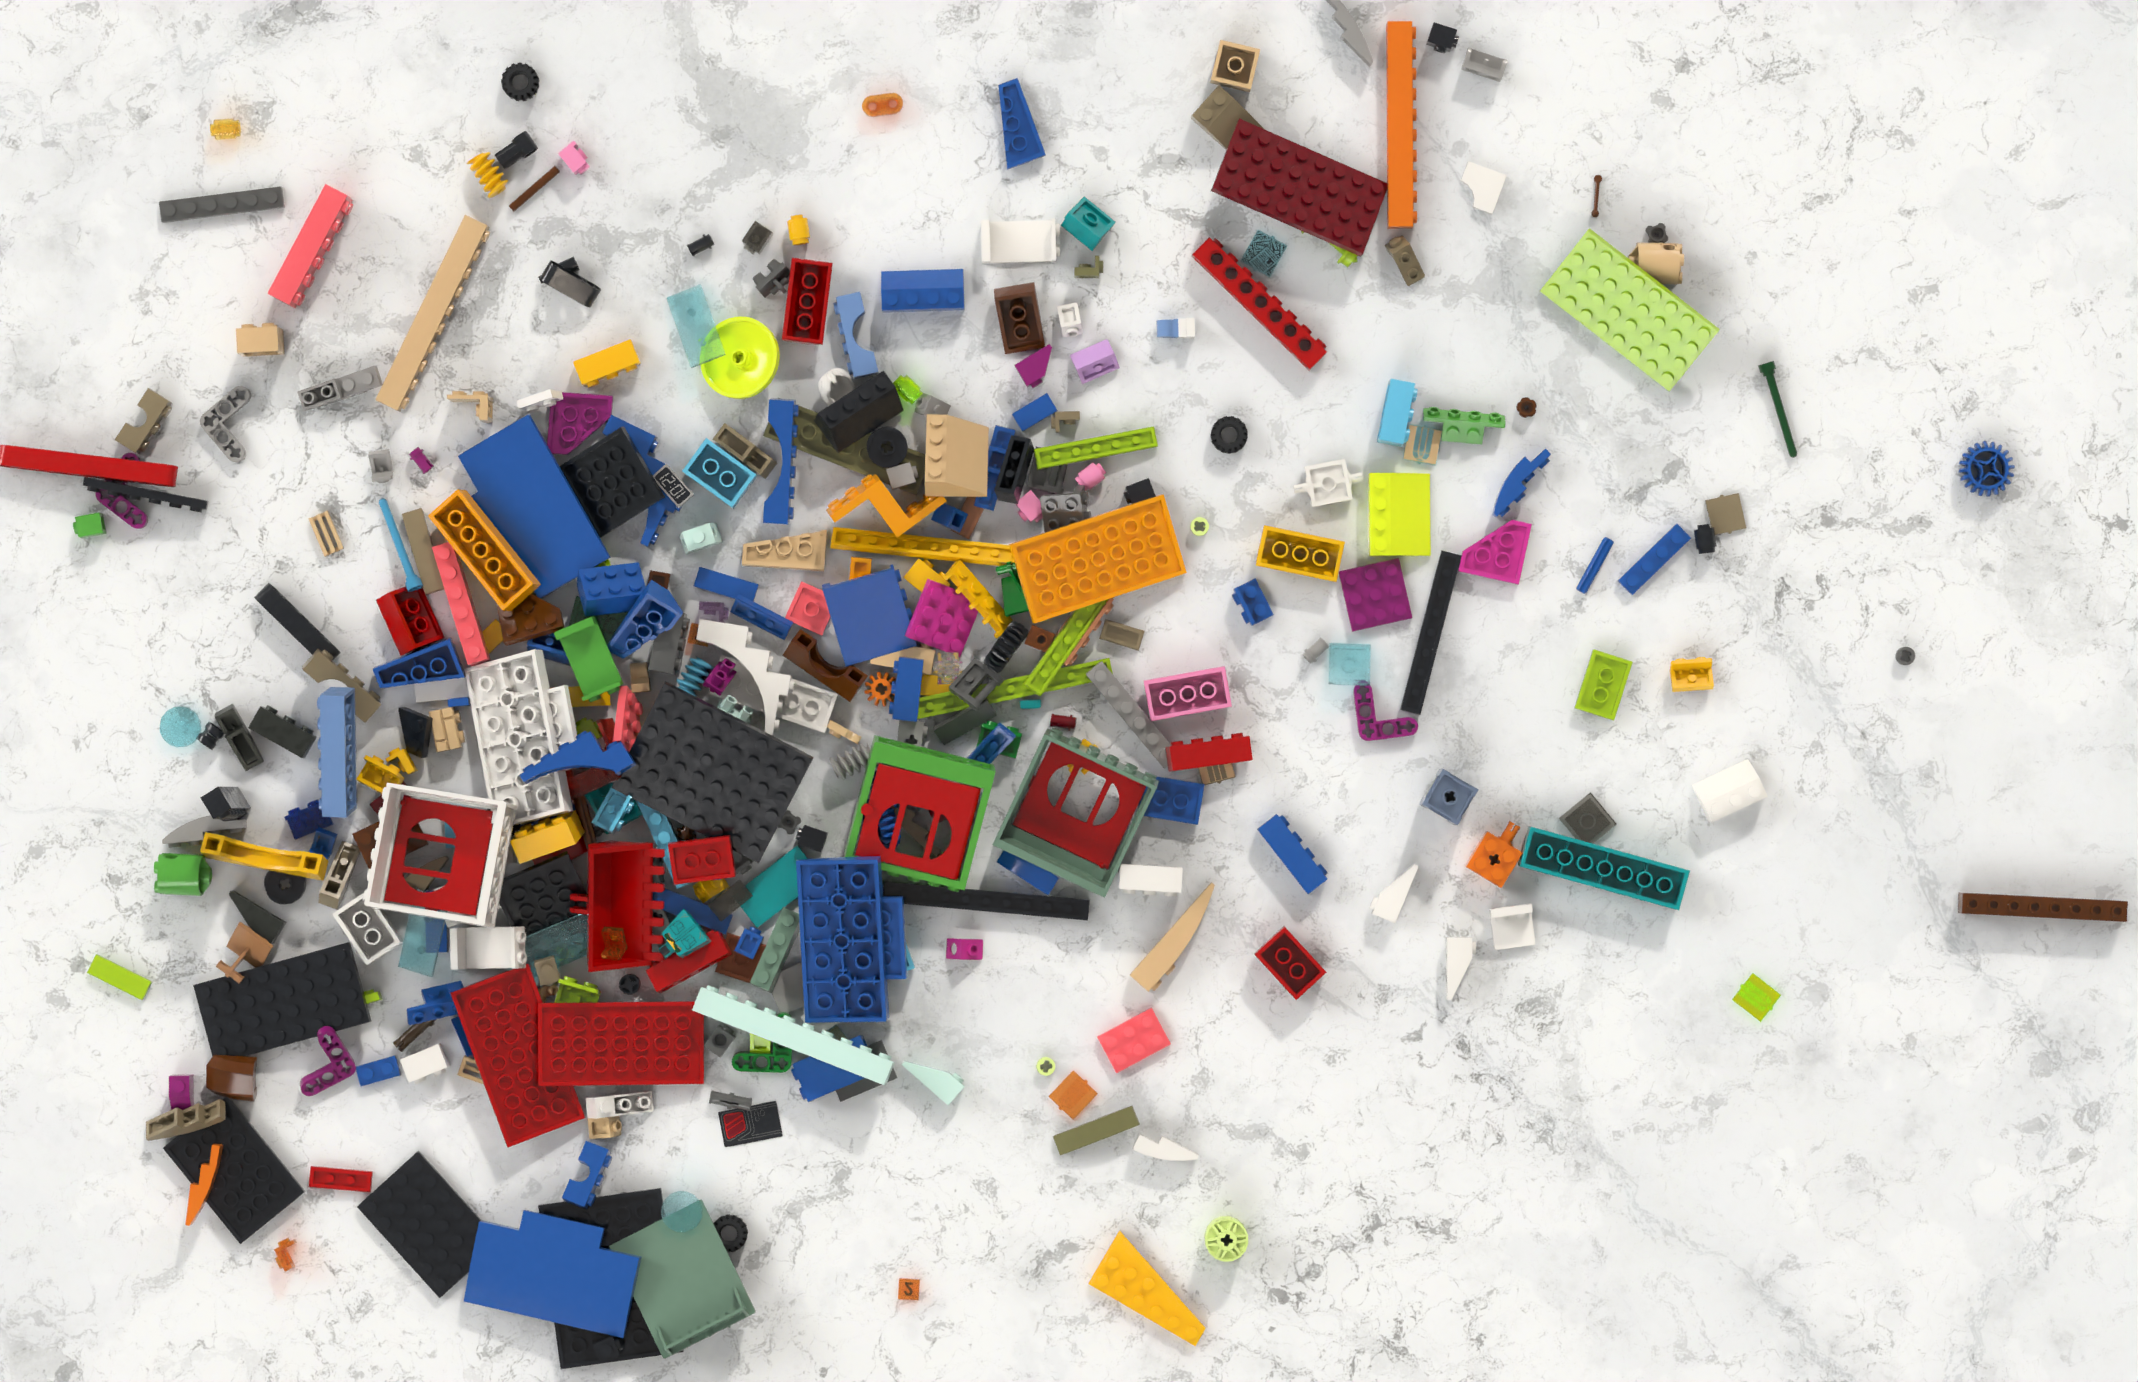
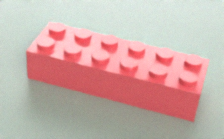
M325 184L268 291L269 295L295 309L297 305L300 306L305 298L303 293L307 287L310 288L315 279L313 275L316 269L319 270L325 260L323 258L325 252H329L334 244L332 239L335 233L341 231L344 224L342 220L345 214L349 215L353 208V204H351L353 200L348 195Z

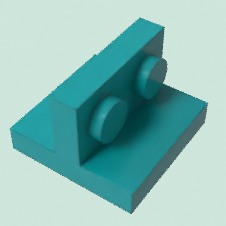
M1084 196L1067 213L1061 226L1093 251L1116 222Z

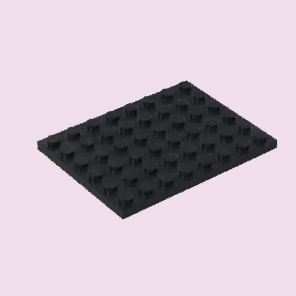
M665 681L629 752L636 765L621 775H617L611 788L626 796H632V799L709 838L730 835L732 850L759 863L814 757Z
M661 1188L598 1196L595 1198L593 1205L588 1206L587 1210L566 1201L538 1205L539 1213L605 1228L601 1247L610 1249V1245L665 1218ZM633 1297L624 1338L616 1337L622 1343V1354L604 1363L661 1355ZM554 1322L561 1369L602 1364L599 1361L593 1344L610 1335Z

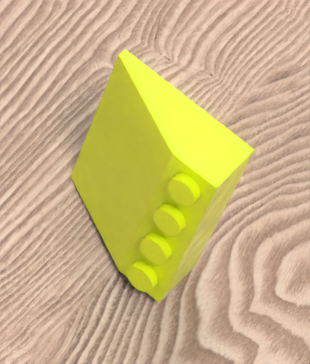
M1368 474L1369 557L1431 556L1430 474Z

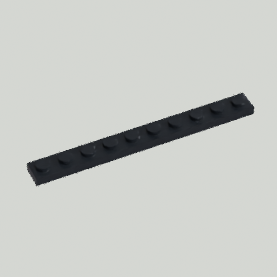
M884 882L883 897L903 896L904 904L1088 921L1090 900L974 889H960L959 892L947 889L948 887Z

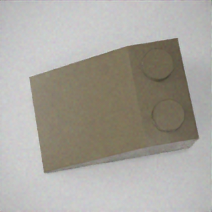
M1220 85L1217 86L1191 116V119L1225 150L1228 147L1239 118L1263 128Z

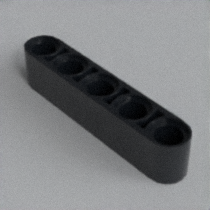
M270 583L254 597L311 654L317 649L321 651L325 649L334 657L333 661L341 653Z

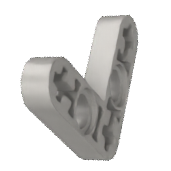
M237 386L200 418V425L226 457L236 463L245 459L246 450L224 423L250 401L251 392L244 386ZM238 391H245V399H238L235 402L238 406L235 408L234 403L228 399L231 397L234 400L238 397ZM223 403H229L231 406V411L228 414L220 412V406ZM216 410L222 419H214L212 427L209 425L205 426L207 423L206 418H213L215 416L213 411ZM220 432L228 434L227 442L220 443L217 437ZM233 440L235 443L232 444V446L236 450H241L239 452V458H232L231 455H233V451L230 448H227V450L224 449V447L229 446Z

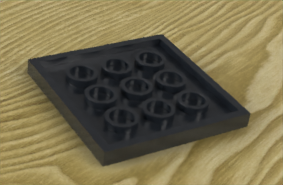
M624 426L559 466L600 538L665 498Z
M567 851L503 879L499 904L511 927L525 926L526 955L587 929V914L570 912V907L573 906L586 907L585 901L570 900V895L587 894Z

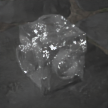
M938 653L937 661H933V673H937V684H952L959 676V673L963 671V662L959 661L958 653Z

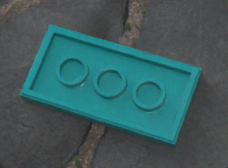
M798 845L732 895L757 928L798 897L796 860L808 859Z

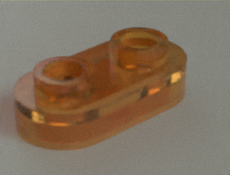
M896 93L868 96L862 103V109L869 117L897 114L903 108V100ZM891 101H896L897 105L896 107L892 108L889 106V103ZM874 103L877 107L875 110H870L869 105Z

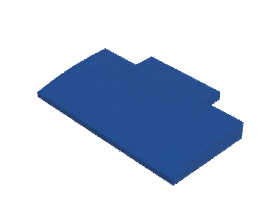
M530 414L458 456L478 491L471 497L540 582L541 585L534 591L537 597L544 598L576 579L578 569L594 568L611 558Z
M881 856L796 860L805 1023L887 1022L889 1019L887 979H907L903 896L883 897Z
M523 1210L519 1229L482 1220L478 1224L464 1302L624 1338L642 1257L602 1248L601 1243L605 1228L529 1210Z

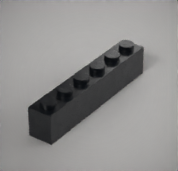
M216 787L200 797L213 819L239 820L248 814L247 810L251 808L239 787Z

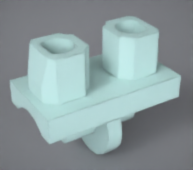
M727 695L723 700L720 699L716 706L717 708L750 724L753 709L745 705L741 711L736 709L734 706L737 700L731 695Z

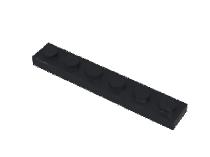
M84 477L83 486H88V491L100 492V489L108 490L109 495L119 497L120 493L129 494V499L141 500V497L149 498L150 503L160 505L161 501L170 502V507L181 508L182 505L190 506L191 511L201 513L202 509L208 508L209 501L89 477Z

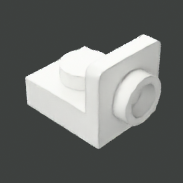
M1072 303L1057 306L1063 337H1075L1083 334L1078 304Z

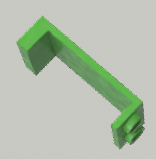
M595 615L554 632L556 640L560 639L584 696L581 698L583 701L589 699V702L600 699V694L606 691L610 695L620 690L619 686L624 683Z

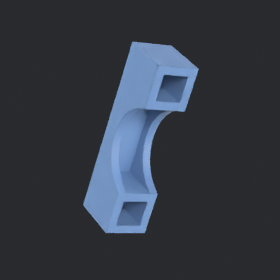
M856 292L836 297L837 302L833 303L835 314H840L841 318L838 327L840 335L844 334L846 340L842 345L844 354H849L850 362L847 363L849 375L853 374L854 378L857 379L879 374L874 352L861 348L855 342L853 336L855 323L865 314L861 293Z

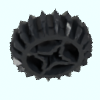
M1012 621L984 659V664L990 670L996 673L1003 670L1027 637L1028 630L1025 626L1017 621Z

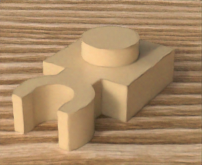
M832 720L827 725V728L830 729L829 733L839 739L842 735L858 744L862 738Z

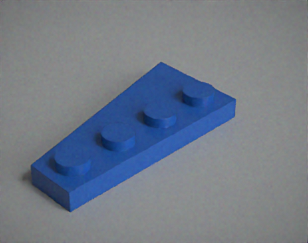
M1018 78L999 84L1008 170L1044 157L1046 154Z

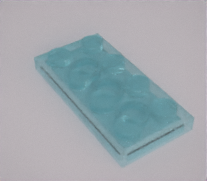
M578 914L526 936V964H529L533 978L538 976L534 965L535 960L554 955L558 968L587 956V914Z

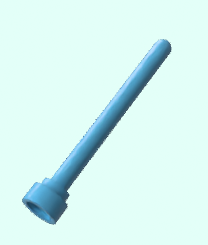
M382 498L379 500V505L407 576L405 583L407 591H416L422 588L423 584L421 579L414 574L387 500Z

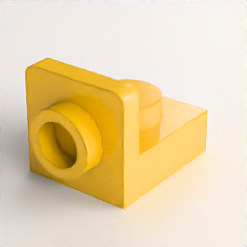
M398 747L388 753L389 757L386 758V761L391 762L399 758L398 765L403 773L412 774L418 771L406 749L400 750Z

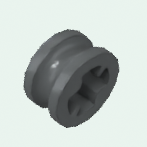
M1902 647L1897 650L1895 658L1899 664L1909 665L1915 660V652L1910 647ZM1903 650H1905V653H1910L1908 662L1906 660L1902 661L1900 658Z

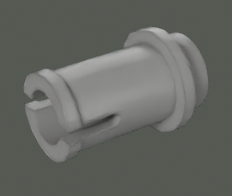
M1320 637L1308 650H1304L1303 656L1309 663L1316 662V658L1328 649L1329 645Z

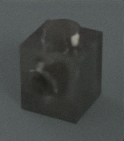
M755 221L742 239V243L745 245L743 248L753 255L755 252L760 254L773 236V232Z

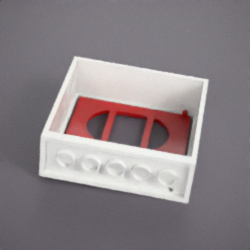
M387 783L382 792V799H384L383 807L380 808L378 813L380 824L379 828H376L374 836L376 845L371 852L372 867L367 873L368 888L365 889L363 894L365 906L495 928L517 806L503 801ZM404 795L414 796V797H420V798H426V799H432V800H438V801H444V802H450V803H456V804H462V805H469V806L481 807V808H487V809H493V810H496V811H488V810L475 809V808H469V807H463V806H457V805H451V804H445V803H439V802H433V801H427V800H421V799H415V798H408V797H404ZM438 819L444 821L453 829L456 838L412 832V828L421 821ZM409 838L455 845L451 872L444 873L405 866ZM411 873L447 879L448 882L436 891L420 892L407 883L403 874ZM384 900H385V901H390V902H396V903H402V904H408V905H414V906L425 907V909L414 908V907H408V906H402V905H396V904H390V903H384ZM437 910H444V911H450V912H456V913L474 915V916H476V918H474V917H468V916H462V915H456V914H450V913H444V912H438Z

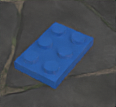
M1157 777L1156 779L1159 780V783L1144 816L1198 825L1205 784ZM1146 786V789H1145V791H1144V793H1143V795H1142V797H1141V799H1140V801H1139L1138 808H1139V806H1140V804H1141V802H1142V800H1143V797H1144V795H1145V793H1146V791H1147V789H1148L1147 786Z

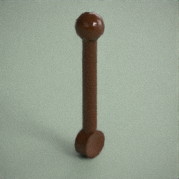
M1601 175L1594 177L1596 184L1594 209L1591 212L1593 217L1599 216L1598 198L1599 186L1602 181Z

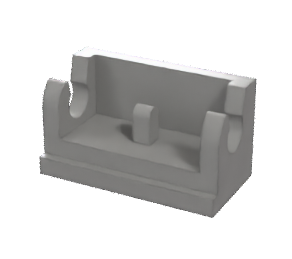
M1468 47L1461 70L1500 82L1507 60Z

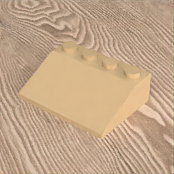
M927 414L925 496L987 497L989 427L950 415Z

